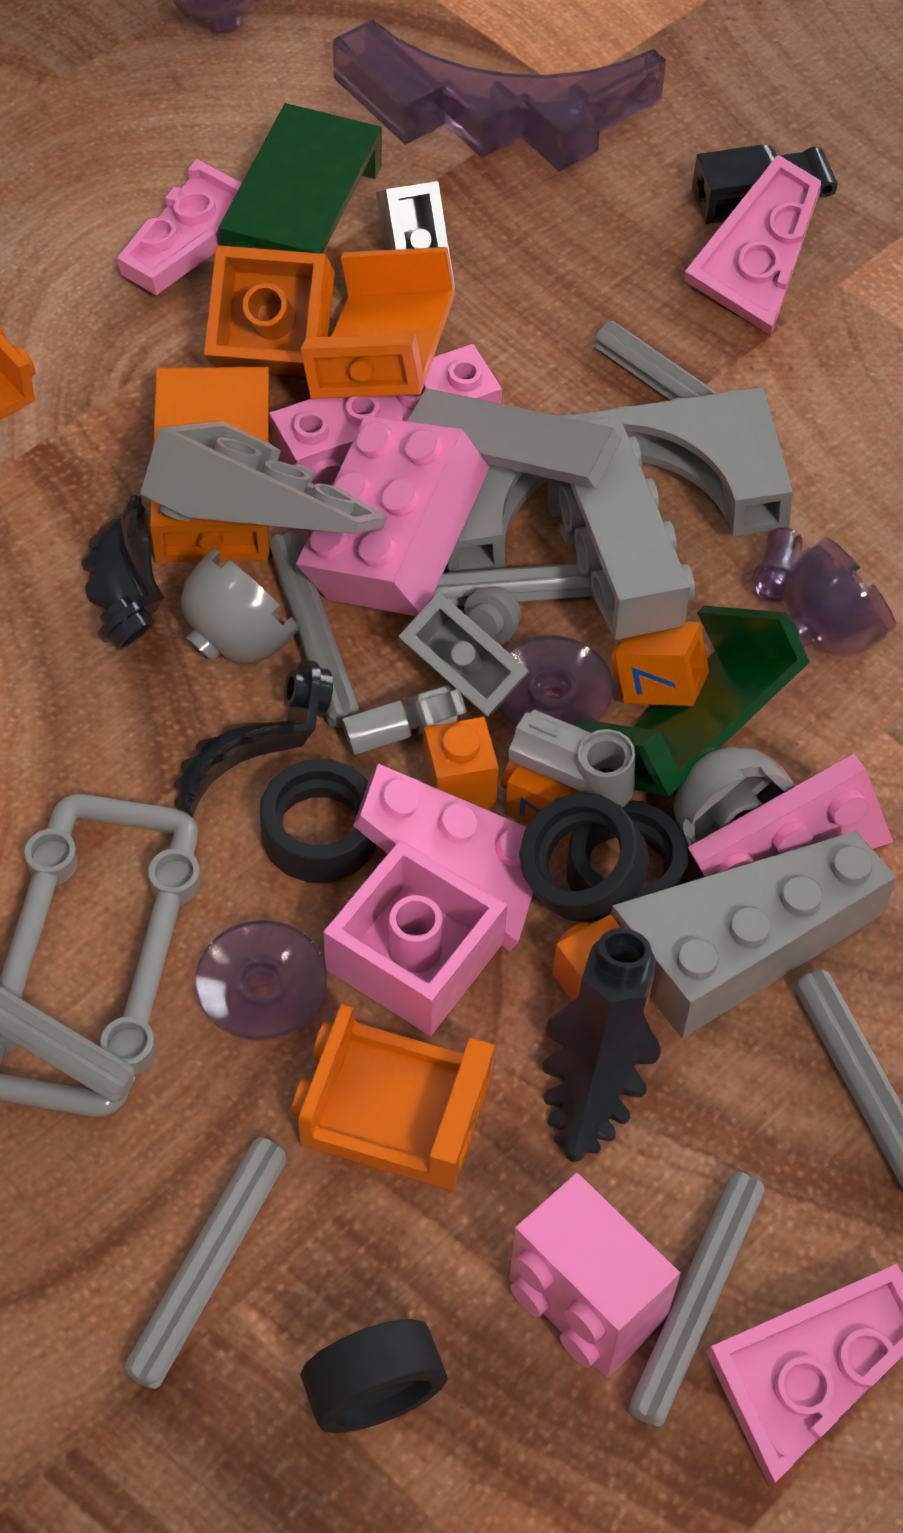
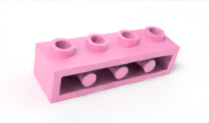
M470 344L433 358L420 395L308 399L270 412L271 445L281 450L278 461L291 465L303 464L315 472L312 480L314 485H333L365 416L408 421L426 388L502 404V388L474 344Z

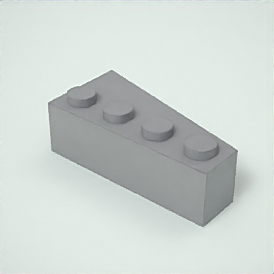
M619 415L584 421L613 427L622 440L596 489L549 478L547 508L552 517L562 516L563 523L560 524V533L566 545L575 544L577 566L583 577L591 576L592 596L615 640L685 626L688 601L695 598V581L690 566L688 564L681 565L676 554L677 540L672 523L669 520L663 521L661 518L656 484L652 478L645 479L642 472V457L639 443L636 437H628Z
M853 831L612 905L611 915L621 928L634 930L642 934L649 941L656 961L650 999L683 1039L882 916L897 877L859 833Z

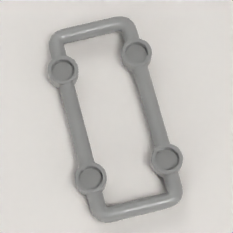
M74 794L64 798L55 806L47 829L35 833L26 843L24 853L32 878L0 977V987L18 998H22L55 887L66 882L78 867L76 846L71 837L77 819L81 818L173 833L170 849L157 854L149 865L150 886L156 900L124 1015L106 1026L100 1041L102 1049L131 1065L134 1069V1075H137L150 1067L156 1056L154 1035L148 1022L180 905L186 904L194 898L201 887L199 863L194 856L199 829L194 818L187 812L179 809L88 794ZM0 1034V1067L4 1054L10 1053L20 1046ZM0 1073V1101L91 1117H105L115 1113L125 1104L130 1092L129 1090L121 1101L111 1102L89 1088Z

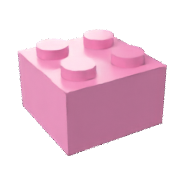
M400 839L323 932L325 969L431 1037L503 945L507 904Z
M575 1173L515 1227L509 1280L512 1282L510 1289L516 1300L527 1312L534 1317H540L544 1314L562 1333L560 1341L566 1351L583 1367L589 1368L594 1365L608 1379L665 1324L681 1273L580 1174Z

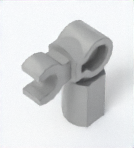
M450 685L407 698L409 705L403 707L400 700L341 719L351 754L356 755L412 737L411 729L416 728L419 735L424 733V727L461 721L459 715L467 711L460 689L451 691Z

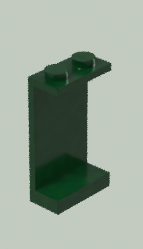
M284 103L218 227L220 246L323 254L361 176L376 179L382 166V127Z
M703 606L697 614L715 652L707 658L709 673L694 706L656 705L633 727L579 719L573 726L590 733L597 730L610 729L619 731L627 736L634 745L635 750L634 790L670 796L686 780L693 766L702 757L718 750L810 663L800 642L798 629L790 620L787 612ZM602 769L604 773L615 771L612 769Z

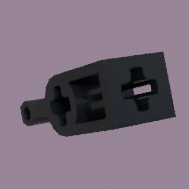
M755 145L696 155L692 191L706 224L724 222L775 157L780 155L776 147L771 145ZM810 147L804 152L780 155L821 180L820 197H828L836 193L838 183L822 148Z

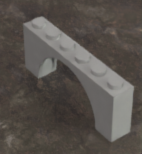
M764 387L731 390L719 394L676 398L664 402L630 407L621 406L609 410L561 416L587 421L619 415L628 437H636L639 443L642 463L671 470L690 480L706 492L723 513L729 524L732 536L789 528L793 491ZM488 464L490 467L447 563L448 572L506 568L505 544L511 523L523 503L535 490L545 484L549 478Z

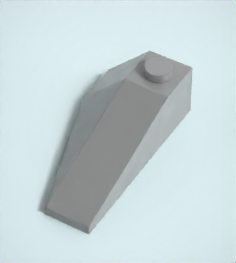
M223 421L160 427L140 492L141 495L159 503V510L163 514L182 521H192L193 518L357 534L383 528L387 518L339 487L327 484L314 485L312 483L315 474L313 470L303 464L291 465L278 461L281 450Z

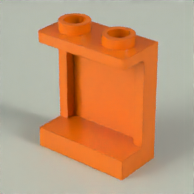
M341 1003L334 1023L324 1021L319 1030L313 1051V1059L319 1061L312 1081L307 1079L301 1080L293 1100L291 1118L298 1119L300 1145L454 1191L493 1075L495 1045L469 1038L463 1054L360 1024L355 1020V1006Z

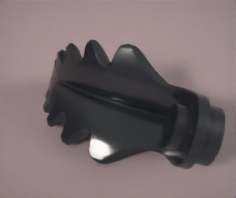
M131 495L125 504L123 513L104 524L100 528V533L90 539L89 548L95 550L82 561L83 570L95 573L85 586L87 599L91 603L106 609L100 616L104 625L100 628L97 635L102 642L110 641L116 650L129 646L154 625L155 620L151 615L158 610L165 598L154 580L150 540L144 531L137 532L138 518L146 510L141 503V496Z
M305 659L299 664L297 670H291L288 673L284 686V702L286 706H289L287 721L233 724L224 727L222 734L217 737L200 740L196 744V750L200 754L181 763L180 770L186 772L174 784L176 791L180 792L179 797L174 801L175 807L187 812L193 818L198 803L206 790L229 769L257 756L302 747L309 736L315 731L317 716L323 717L329 709L333 694L331 671L320 668L316 661Z
M617 928L609 930L592 946L581 980L579 996L564 1009L549 1018L546 1024L547 1035L554 1041L564 1045L563 1050L545 1058L542 1069L546 1074L564 1081L562 1084L547 1090L544 1094L546 1104L561 1106V1108L549 1114L547 1123L550 1127L562 1129L554 1135L553 1141L564 1147L566 1158L572 1162L582 1160L586 1153H600L601 1146L597 1139L607 1142L615 1139L616 1131L609 1119L620 1124H626L630 1119V1111L618 1096L642 1097L647 1090L645 1081L635 1070L634 1065L653 1064L660 1058L661 1047L644 1015V1007L656 965L655 956L649 941L642 934L631 929Z

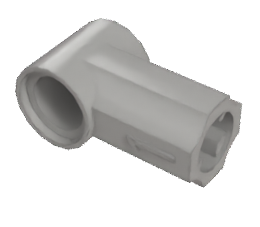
M535 709L531 713L526 712L516 727L515 735L509 748V760L575 788L581 793L603 795L622 807L631 800L635 786L634 745L627 736L619 731L610 729L597 730L590 733ZM600 769H612V770H615V771L604 773V772H600V771H598V770H600Z

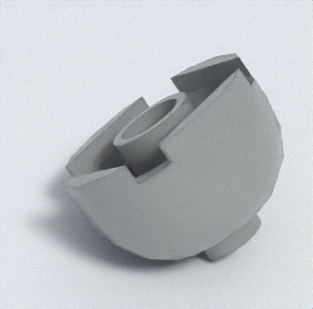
M211 548L185 580L181 593L182 614L193 628L186 639L212 662L219 654L237 664H254L270 658L300 629L292 617L282 625L278 621L281 616L275 612L280 607L278 602L230 559L220 568L218 566L221 562L220 553L215 548Z
M731 746L722 748L702 757L693 766L686 780L676 789L673 802L674 820L678 823L689 847L795 787V784L781 765L758 750L748 747Z

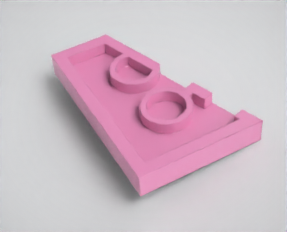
M777 155L685 270V282L772 336L820 194L821 180Z
M198 159L188 168L189 179L182 188L174 186L165 197L167 207L160 216L148 219L117 257L121 275L155 295L171 286L215 253L216 245L220 246L218 227L242 184L240 181Z
M854 753L692 844L688 849L702 877H707L853 831H857L872 849L893 843L894 841L867 770Z
M378 764L370 776L353 826L387 854L401 839L507 904L505 937L502 946L510 952L519 942L533 895V890L523 877L519 857L523 834L527 827Z
M898 1264L712 1345L706 1350L769 1486L776 1483L903 1356V1274Z

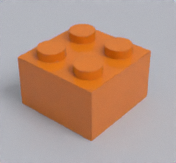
M216 245L204 356L214 368L240 366L269 367V374L306 377L301 354L303 342L308 337H328L335 271L326 254Z

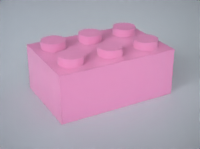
M365 416L332 486L345 490L386 516L384 527L357 534L311 530L296 565L327 600L417 616L433 597L490 467L463 429Z

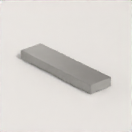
M429 388L424 390L408 419L409 422L463 429L489 465L596 489L622 440L613 427Z

